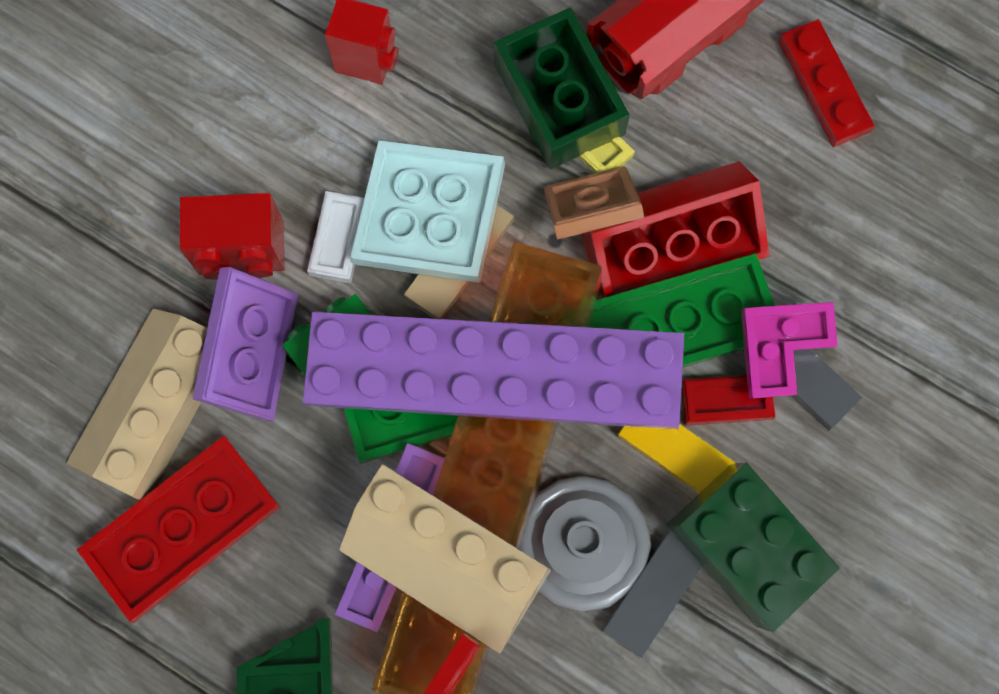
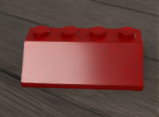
M740 161L637 193L642 203L644 218L582 233L585 251L602 298L757 253L759 260L770 257L760 181Z

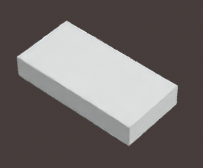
M329 191L325 192L307 270L309 276L351 284L355 265L351 261L350 256L364 198Z

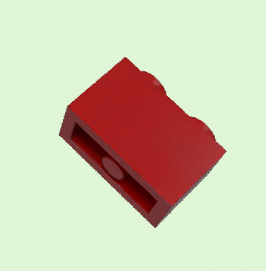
M336 0L325 32L328 49L336 73L383 85L386 72H393L399 53V48L394 46L396 29L391 27L388 9L355 0Z

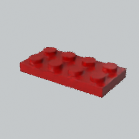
M222 436L76 550L127 620L135 623L281 507L228 438Z

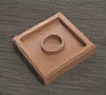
M624 166L547 185L543 188L557 240L644 218L642 203L627 167Z

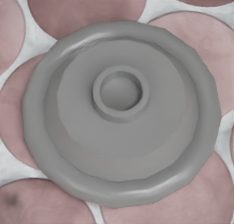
M583 475L557 480L534 496L521 515L516 536V547L551 570L538 591L540 595L556 606L585 612L608 608L628 594L648 563L651 540L646 517L631 495L610 481Z

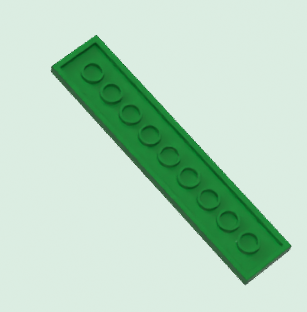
M757 253L517 324L684 333L682 368L744 350L741 310L744 308L775 305ZM344 408L360 464L404 452L407 443L420 447L511 420L505 418Z

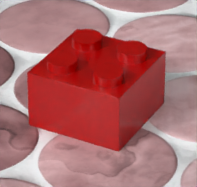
M271 193L180 197V250L198 275H203L206 279L218 280L220 268L225 267L234 268L256 278L270 277L273 275V271H285L284 221Z

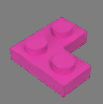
M834 302L754 307L741 310L749 399L797 395L793 351L838 347Z

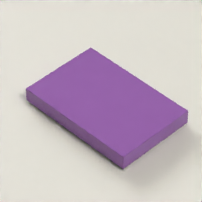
M231 267L220 268L193 400L262 421H274L287 352L282 344L289 340L288 335L292 330L298 299L297 293Z

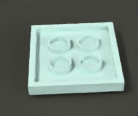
M379 140L350 256L353 264L480 283L505 168L504 157Z

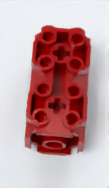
M617 0L588 23L586 36L592 47L596 44L601 51V55L598 58L609 78L624 93H631L633 96L643 99L649 94L658 95L683 75L685 66L690 60L711 44L721 45L745 25L748 14L765 0Z

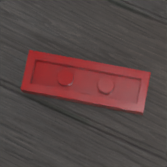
M817 19L782 33L778 42L832 147L834 148L870 133L875 125L820 20Z

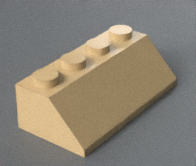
M152 309L66 464L138 500H141L153 491L201 404L200 401L193 400V394L207 328L181 315Z
M383 464L357 503L339 549L499 654L504 649L551 571Z

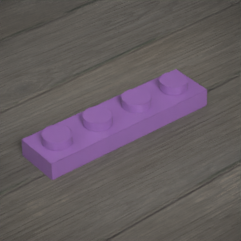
M407 443L395 472L435 497L450 460ZM357 562L335 615L378 633L397 587Z

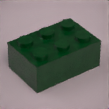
M571 7L494 42V66L550 170L626 134L630 114Z
M747 462L730 464L666 524L757 628L770 632L776 631L840 569Z

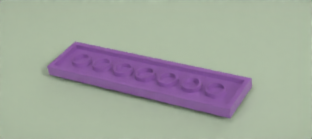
M312 312L303 404L319 407L679 430L684 333Z

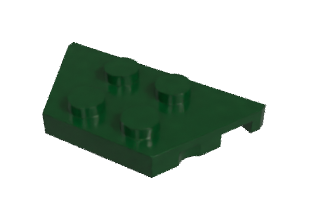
M320 619L297 635L285 639L273 646L269 651L238 666L237 694H333L331 619Z

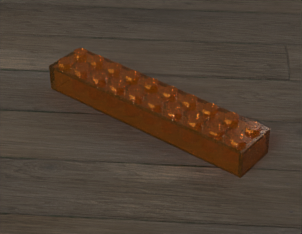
M514 242L488 322L588 328L602 282V266ZM459 415L433 496L520 550L559 422ZM402 592L371 690L382 694H423L461 635L467 634V632L410 595ZM484 643L481 644V650L452 694H476L489 652V646Z

